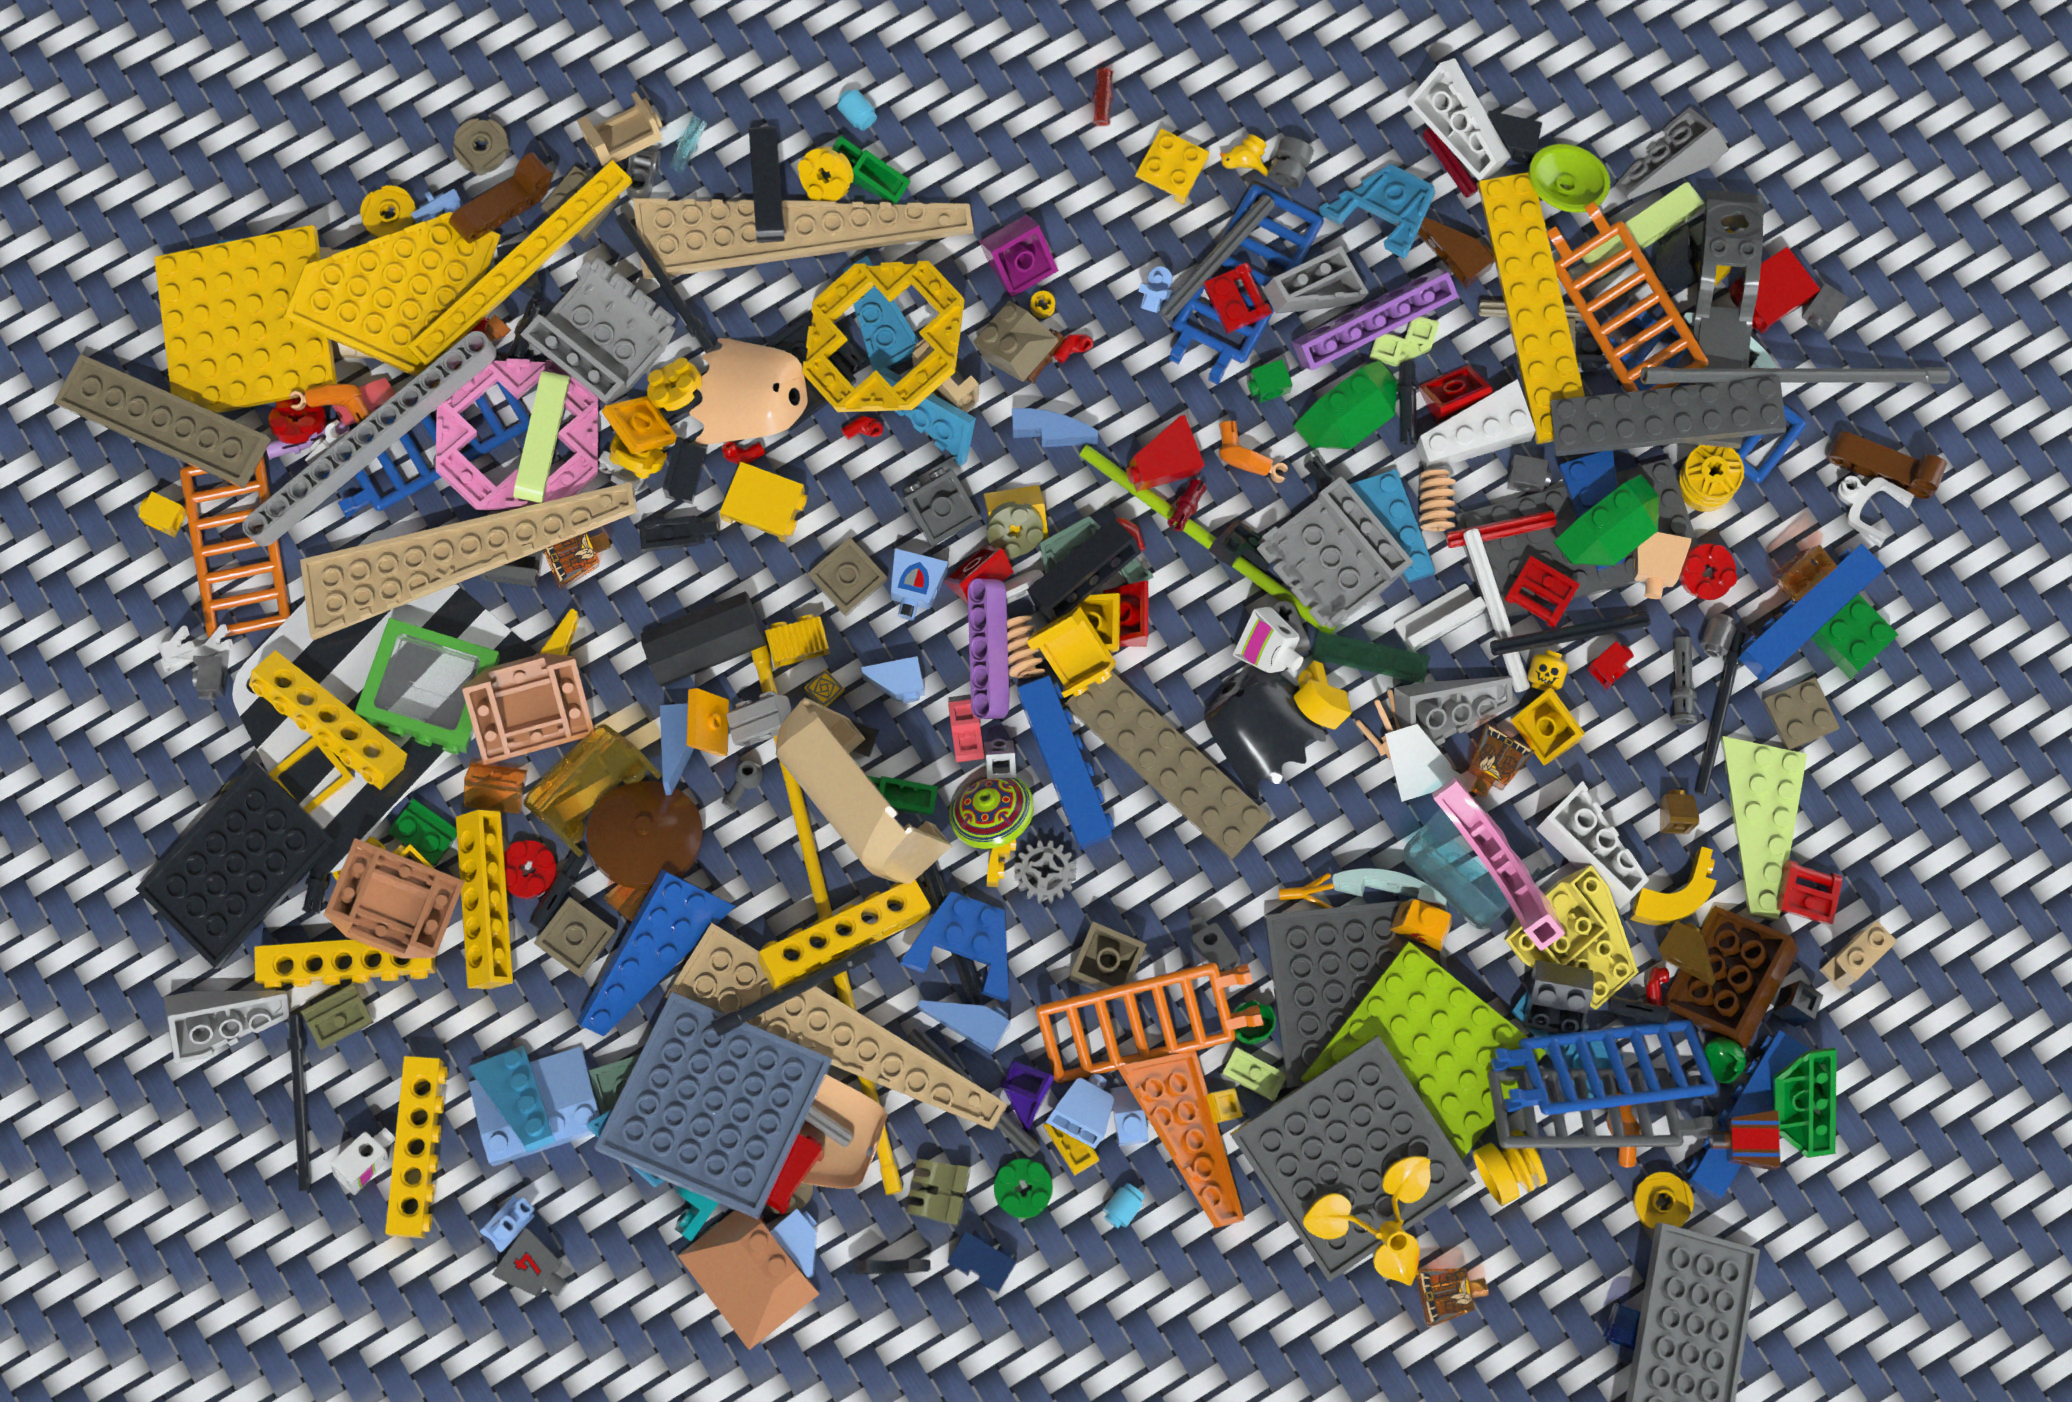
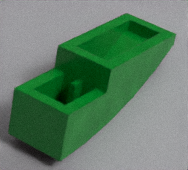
M842 136L832 146L833 149L831 150L836 151L838 154H844L849 160L853 170L852 183L884 200L896 204L911 182L866 149L864 151L860 150Z

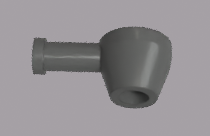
M744 760L735 769L736 784L726 800L724 799L722 802L725 807L732 811L736 808L735 805L744 791L756 788L763 780V770L753 760ZM748 767L753 769V773L749 776L743 774V770Z

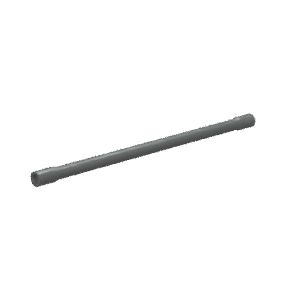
M1643 367L1640 372V380L1642 384L1726 383L1737 380L1780 376L1781 383L1947 384L1950 380V370L1947 367H1924L1921 369Z

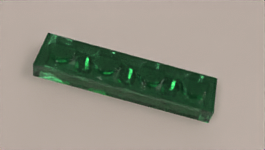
M1318 630L1312 659L1424 683L1430 655Z

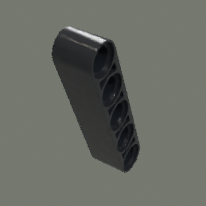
M776 126L749 128L757 243L785 241Z

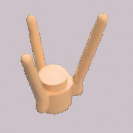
M1389 689L1387 691L1396 728L1399 730L1401 728L1395 716V698L1393 691ZM1376 699L1374 703L1387 732H1393L1394 730L1380 701ZM1357 720L1356 725L1375 745L1380 755L1386 754L1388 759L1391 760L1386 735L1381 738L1383 744H1381L1373 733L1360 720Z

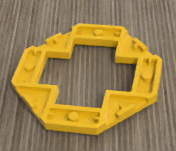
M917 261V264L886 262L878 266H867L866 263L854 264L812 302L811 312L813 313L812 325L808 329L806 342L808 351L806 361L803 362L802 373L837 412L913 410L955 373L965 300L929 261ZM912 285L939 313L937 317L919 331V334L934 351L893 387L875 370L861 384L854 388L827 359L848 341L833 322L874 286L891 303L905 289Z

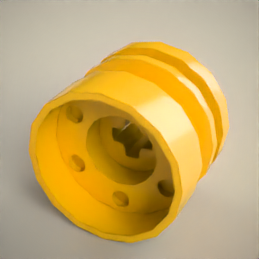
M1699 445L1689 454L1677 475V481L1684 502L1689 507L1701 512H1712L1721 509L1739 489L1744 478V465L1740 456L1733 448ZM1711 470L1717 472L1714 477L1709 474Z
M1520 1129L1510 1132V1136H1525ZM1490 1142L1472 1152L1483 1182L1494 1200L1501 1207L1520 1197L1517 1183H1520L1528 1193L1534 1190V1184L1541 1187L1547 1183L1541 1158L1535 1148L1501 1147L1502 1152H1500Z

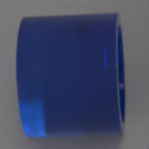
M1614 1304L1602 1337L1634 1351L1641 1312L1623 1305Z

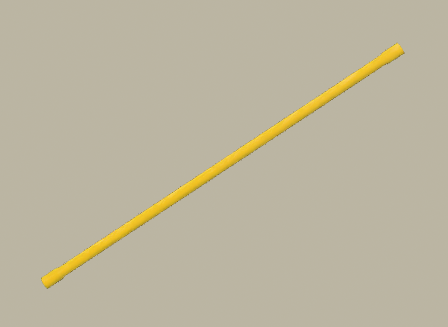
M767 645L751 651V655L757 669L762 693L775 691L777 694L770 666V656ZM774 736L775 745L777 744V736ZM780 761L818 918L820 919L824 916L831 918L833 914L801 786ZM845 971L833 977L840 1002L857 1011L848 974ZM858 1076L862 1093L880 1104L875 1082ZM884 1125L876 1151L886 1195H892L902 1192L903 1188L897 1165L894 1162L886 1126Z

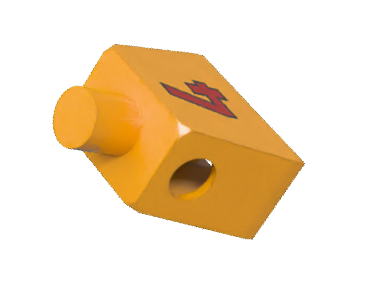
M1410 899L1400 903L1390 930L1442 951L1452 925V915L1417 899Z

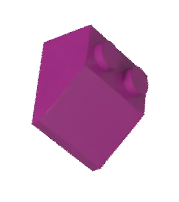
M1027 215L979 241L990 267L1011 298L1058 272L1039 225Z

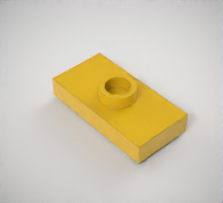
M1048 1123L1043 1125L1074 1176L1099 1161V1157L1092 1147Z

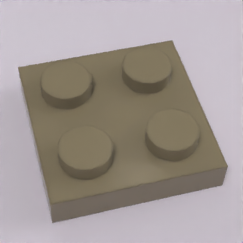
M574 166L541 206L542 212L550 217L589 182L592 177ZM617 196L583 227L576 236L586 242L619 202V197Z
M850 537L807 573L814 584L845 617L888 581V577Z
M1816 677L1762 700L1786 750H1793L1840 729Z
M569 897L534 944L579 978H582L616 934V931Z

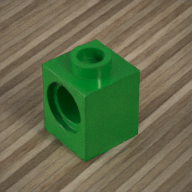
M1283 359L1251 369L1250 380H1247L1250 394L1252 396L1256 395L1259 403L1291 392L1292 381Z

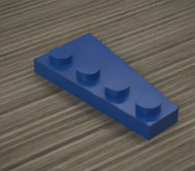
M1613 450L1588 455L1560 464L1558 467L1577 519L1617 489ZM1623 558L1616 565L1623 563L1625 561V558ZM1595 565L1597 571L1611 567Z

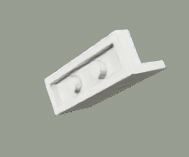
M1463 584L1396 622L1394 628L1410 654L1483 613L1486 604L1481 596L1475 599L1468 586Z

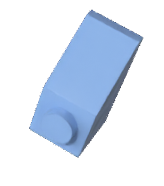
M917 656L861 667L863 680L896 701L903 700V703L918 701L920 699L919 696L925 695Z
M1128 1086L1110 1088V1094L1114 1097L1112 1108L1118 1147L1147 1143L1149 1137L1145 1113Z
M796 1209L770 1232L804 1274L811 1279L814 1276L817 1232L813 1227L817 1223L807 1211L801 1214Z

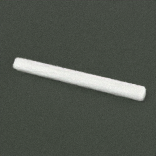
M1468 530L1463 533L1497 639L1514 637L1479 530ZM1519 651L1503 654L1509 676L1512 677L1514 691L1521 692L1529 689V681Z

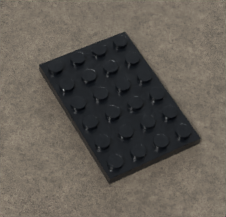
M253 762L138 885L136 890L214 969H219L333 847L337 840L259 763Z

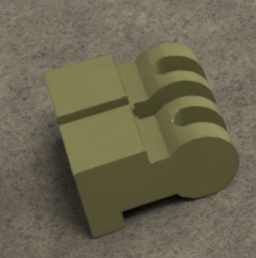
M917 1159L915 1167L930 1171V1176H913L912 1182L920 1184L924 1188H929V1186L936 1187L938 1192L937 1195L927 1193V1190H910L909 1197L924 1200V1204L922 1206L907 1205L905 1213L959 1227L964 1199L957 1197L956 1194L966 1196L971 1169L966 1166Z

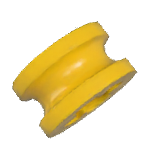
M1038 291L1032 296L1030 307L1034 316L1046 319L1054 313L1055 298L1051 293ZM1043 299L1045 303H1050L1051 305L1047 304V309L1042 310L1041 307L1035 306L1038 305L1039 300Z

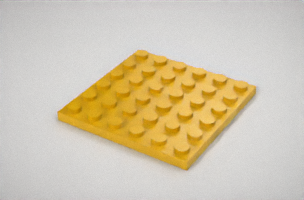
M309 225L154 257L171 394L214 413H221L293 399L289 397L291 392L298 391L305 395L306 389L326 384H337L332 340L283 318L303 267L306 264L321 260L317 227Z

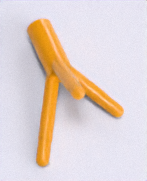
M1327 873L1304 887L1279 889V900L1305 899L1323 909L1334 908L1309 895L1333 889V883L1320 885L1331 878V874Z

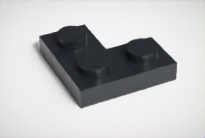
M1238 519L1212 543L1208 550L1218 560L1230 567L1242 555L1265 572L1274 563L1269 564L1257 550L1258 546H1260L1258 542L1262 537Z

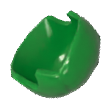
M1250 1000L1237 1005L1231 1013L1241 1012L1249 1007L1259 1005L1263 1025L1234 1029L1236 1038L1250 1045L1266 1041L1273 1033L1276 1023V1016L1272 1007L1269 1004H1261L1256 1000Z
M1725 1036L1713 1038V1040L1706 1044L1704 1053L1714 1079L1721 1083L1733 1082L1744 1071L1746 1066L1745 1053L1736 1041Z

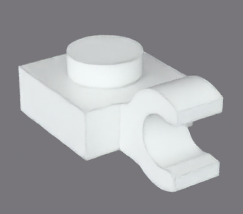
M338 420L327 425L325 440L321 437L309 448L312 453L305 459L309 465L349 433V431L341 435L336 433L335 427L339 424Z
M604 451L598 460L600 462L598 470L605 474H612L611 481L618 485L631 482L634 493H636L646 478H639L633 471L612 463L609 460L610 453Z

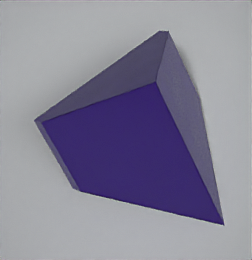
M1013 1061L1000 1087L1004 1089L1023 1128L1028 1133L1054 1082V1076Z

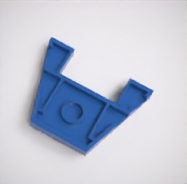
M951 891L902 957L899 965L924 973L927 970L933 946L988 965L980 994L1005 1002L1009 996L1005 910Z

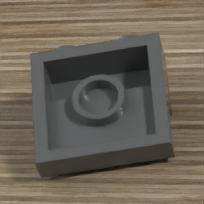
M943 467L931 472L928 475L930 480L921 485L917 481L904 489L906 494L901 496L913 520L917 522L931 547L980 519L953 469L945 471Z

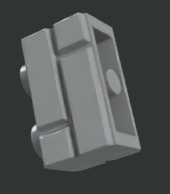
M770 691L759 695L760 700L753 703L752 701L737 703L735 705L736 709L726 714L729 727H731L730 732L733 743L748 747L777 736L779 728L791 713L790 711H792L789 698L784 695H778L775 691Z

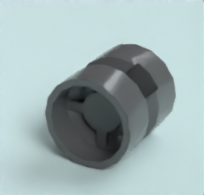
M1281 138L1275 154L1277 158H1274L1267 174L1268 177L1283 187L1299 188L1306 174L1305 168L1309 166L1313 156V148L1308 143L1297 138Z

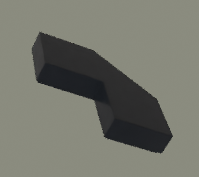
M929 1259L860 1260L846 1262V1267L849 1274H910L929 1272L931 1270V1262Z

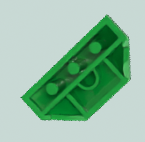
M1380 360L1363 366L1317 400L1293 425V428L1310 448L1352 449L1395 416L1397 380Z
M1640 474L1623 483L1584 513L1553 543L1571 564L1614 566L1658 532L1659 495Z
M1835 1047L1806 1051L1773 1076V1111H1779V1135L1807 1158L1836 1153L1837 1049Z

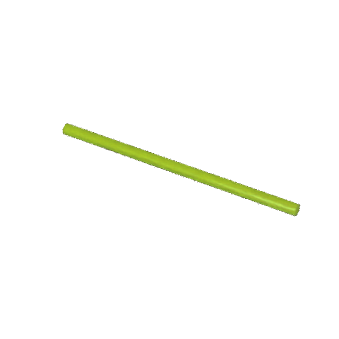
M1088 444L1083 448L1079 455L1167 520L1172 516L1176 508L1150 489L1136 492L1134 485L1129 482L1127 473ZM1190 518L1183 530L1208 550L1217 539ZM1242 556L1232 566L1278 601H1287L1293 604L1300 617L1328 637L1337 627V625L1330 629L1327 625L1321 627L1309 613L1312 609L1311 606L1304 607L1292 592Z

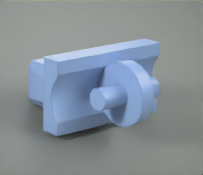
M455 189L445 194L441 193L434 198L428 191L424 194L427 202L420 205V209L411 213L416 224L448 212L454 213L464 205Z
M1162 266L1155 267L1148 275V282L1140 283L1138 292L1144 293L1140 308L1157 313L1165 303V300L1174 294V289H1167L1171 286L1173 280L1169 269Z
M513 1195L486 1223L480 1232L491 1239L496 1249L501 1252L534 1217L532 1214L534 1208L525 1198L518 1200Z

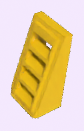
M574 609L569 610L539 654L567 656L580 619L577 611Z

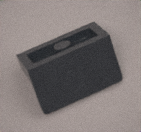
M677 436L663 484L665 498L693 504L707 454L705 448L684 444L683 438Z

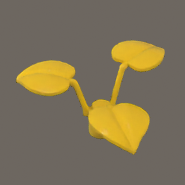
M1409 1156L1396 1161L1387 1169L1382 1180V1188L1386 1193L1393 1195L1391 1202L1395 1221L1382 1223L1379 1230H1376L1354 1215H1349L1351 1210L1350 1202L1343 1195L1337 1193L1326 1194L1319 1198L1303 1216V1225L1310 1233L1317 1237L1336 1239L1346 1234L1348 1221H1353L1374 1234L1376 1238H1380L1383 1242L1376 1249L1373 1258V1264L1377 1272L1388 1279L1411 1286L1418 1269L1420 1251L1417 1240L1412 1235L1406 1233L1401 1227L1404 1222L1400 1217L1398 1198L1404 1203H1412L1424 1196L1430 1184V1160L1424 1156Z

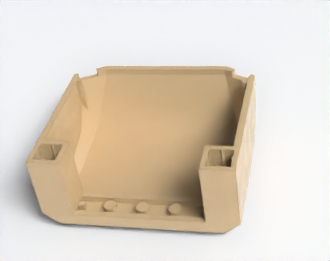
M804 698L779 728L776 756L869 872L893 882L910 885L946 853L952 845L937 826L930 822H924L918 829L913 828L910 824L903 828L894 819L897 812L849 755L850 752L865 740L863 735L848 717Z

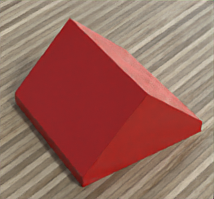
M1469 364L1419 385V390L1436 425L1447 421L1491 395L1492 392L1491 386Z
M984 545L943 581L968 605V586L972 580L999 579L1003 582L1014 572L1002 548Z
M1140 581L1103 590V594H1120L1119 647H1147L1148 581Z

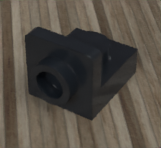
M1575 332L1578 368H1581L1584 372H1594L1598 368H1602L1605 363V355H1603L1592 333Z

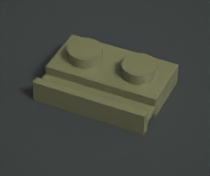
M354 984L301 1011L321 1050L374 1023Z

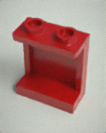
M1785 247L1761 264L1758 293L1752 327L1758 329L1761 334L1766 332L1772 324L1802 304H1808L1814 300L1821 290L1788 247ZM1742 277L1736 280L1729 289L1730 298L1737 307L1740 305L1743 291Z
M798 1134L766 1204L783 1215L790 1207L789 1199L817 1160L821 1162L824 1158L823 1149L821 1148L822 1144L810 1135L805 1138Z

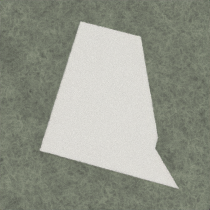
M1418 724L1385 734L1402 802L1435 792L1454 777L1460 783L1471 781V779L1452 770L1449 761Z

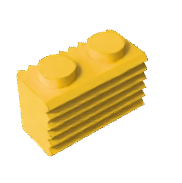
M805 615L798 618V622L787 625L786 622H778L772 624L770 629L765 630L775 668L830 654L820 616Z

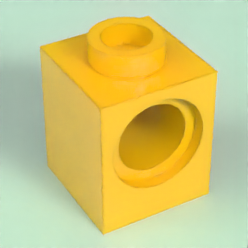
M151 491L149 497L141 502L138 516L144 524L175 538L187 513L182 505Z

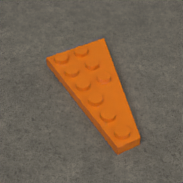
M1196 1051L1169 1055L1118 1067L1117 1069L1214 1228L1244 1221L1217 1123L1213 1122L1206 1095H1208Z

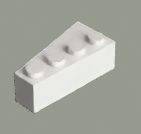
M1455 58L1441 62L1407 100V103L1479 181L1494 176L1511 157Z
M1518 379L1421 435L1416 447L1424 470H1433L1531 441L1536 429Z
M1582 781L1536 830L1578 870L1592 865L1609 887L1614 904L1621 909L1641 890L1649 879L1629 849L1624 848L1618 839L1619 834L1613 826L1610 827L1602 815L1603 810L1597 801L1593 802L1587 793L1589 789Z

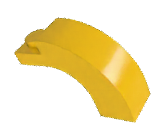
M1701 847L1696 852L1688 883L1683 890L1665 894L1642 887L1636 895L1630 920L1648 925H1668L1676 921L1679 922L1698 910L1710 897L1717 880L1706 877V875L1710 876L1715 863V859L1711 858L1713 850Z

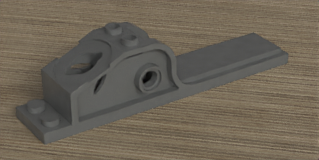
M1707 190L1693 331L1694 338L1708 359V366L1706 368H1748L1752 321L1761 269L1764 217L1763 195ZM1723 226L1746 229L1736 233H1728L1724 230ZM1717 265L1743 267L1741 282L1743 284V291L1739 309L1711 306ZM1691 355V363H1692V362H1694L1695 360H1694V358H1693L1692 355ZM1689 383L1688 386H1690V385H1699V384H1709V383ZM1742 437L1687 442L1686 444L1740 449Z

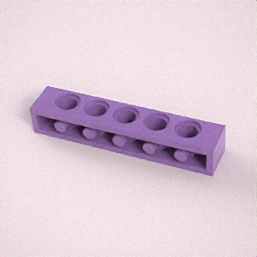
M1437 268L1291 342L1301 366L1313 371L1459 296L1449 272Z

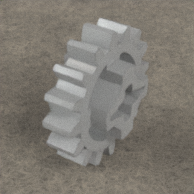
M1039 840L1036 849L1031 845H1027V855L1019 853L1018 858L1022 863H1015L1014 869L1021 871V873L1014 875L1015 881H1022L1018 887L1019 891L1028 890L1027 899H1031L1036 895L1037 902L1041 904L1043 897H1047L1051 904L1055 895L1061 900L1064 898L1063 889L1067 891L1072 890V886L1068 881H1076V875L1070 873V871L1076 869V863H1068L1072 858V854L1067 853L1064 855L1062 853L1064 849L1062 844L1055 849L1053 848V841L1050 840L1047 847H1043L1041 840ZM1043 854V858L1037 862L1030 861L1035 856ZM1054 856L1061 861L1064 869L1057 867L1053 861ZM1044 866L1049 867L1050 873L1047 875V878L1041 877L1040 871L1043 870ZM1026 875L1035 879L1037 888L1030 884ZM1061 881L1057 887L1047 890L1048 886L1052 883Z

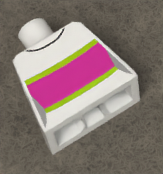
M1271 607L1254 609L1233 656L1268 673L1283 671L1286 667L1296 671L1303 663V657L1294 651L1300 639L1299 634Z
M385 1127L374 1137H371L366 1132L362 1133L330 1163L333 1176L355 1196L388 1161L385 1150L395 1141V1137ZM366 1153L372 1154L369 1157H363V1155Z

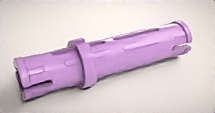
M341 421L335 427V431L338 435L346 431L350 432V425L344 426ZM325 429L318 436L317 432L310 435V440L304 443L288 444L278 439L270 441L266 448L269 459L271 460L293 452L295 455L301 453V450L310 448L319 438L322 437L325 440Z

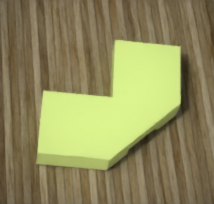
M1420 316L1410 322L1405 339L1388 333L1376 338L1369 359L1380 360L1382 363L1397 367L1401 362L1409 361L1430 351L1440 322Z

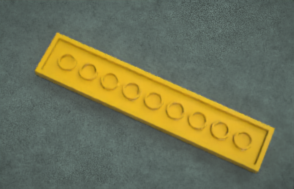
M1529 172L1481 180L1478 182L1479 194L1527 405L1536 429L1534 433L1536 444L1553 442L1555 440L1551 400L1585 397L1539 196L1531 186Z

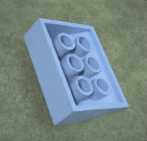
M581 1046L530 1062L556 1141L530 1152H527L479 1082L477 1080L468 1082L480 1135L489 1164L497 1166L593 1135L586 1124L601 1116V1112Z

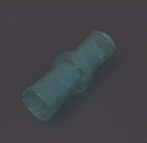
M691 116L683 136L679 137L676 142L678 146L668 163V167L671 169L675 167L674 171L684 173L692 153H696L698 149L697 143L707 126L705 121L700 123L701 119Z

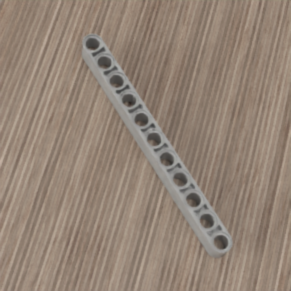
M473 331L466 335L249 514L242 524L244 533L258 546L265 547L274 543L487 367L496 357V348L492 342L480 331ZM484 345L481 350L476 351L478 347ZM462 363L458 369L454 370L458 364ZM440 381L436 387L432 388L436 382ZM418 399L414 405L410 406L414 400ZM396 417L394 422L388 424L391 419ZM374 435L373 439L367 442L368 438ZM352 454L349 459L345 460L347 455ZM327 472H330L326 478L322 479ZM308 490L307 493L301 497V494L304 491ZM286 508L285 511L281 515H279V512L282 509ZM264 526L261 532L257 533V530Z

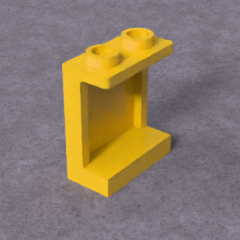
M740 462L720 510V516L722 521L730 524L733 521L775 535L779 538V541L785 543L787 536L792 537L795 532L797 521L794 519L798 510L803 511L808 495H805L803 484Z
M1081 607L1038 629L1026 641L1032 651L1040 648L1065 687L1061 692L1064 698L1071 694L1075 697L1079 696L1089 688V684L1095 681L1097 684L1106 681L1112 676L1110 672L1117 664Z

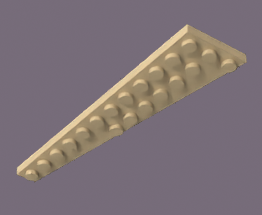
M631 482L300 559L310 637L316 640L634 514L638 511L633 485Z
M711 923L665 998L668 999L671 992L726 1014L774 990L758 963L759 951ZM816 986L745 1022L832 1058L831 1065L991 1130L994 1129L1008 1106L1007 1103Z

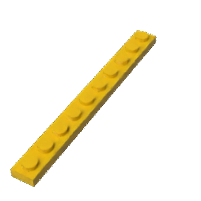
M613 160L609 162L408 345L409 351L428 368L631 185L632 179Z

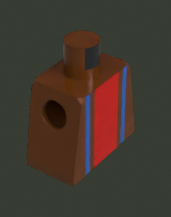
M1779 1111L1738 1116L1726 1120V1131L1710 1132L1711 1149H1726L1727 1162L1767 1170L1780 1168Z

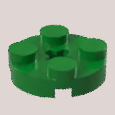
M1017 1159L1009 1162L1000 1169L994 1182V1195L997 1204L1005 1213L1018 1219H1029L1039 1215L1047 1207L1052 1197L1053 1184L1049 1173L1040 1163L1029 1159ZM1019 1181H1025L1026 1185L1032 1186V1190L1027 1192V1197H1021L1020 1192H1015L1014 1188L1019 1186Z

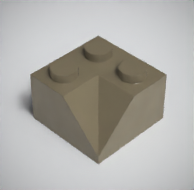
M1008 301L973 342L986 362L1023 382L1059 341L1027 310Z
M1092 922L1069 980L1094 991L1131 983L1147 944ZM1123 997L1115 998L1120 1002L1124 1001Z

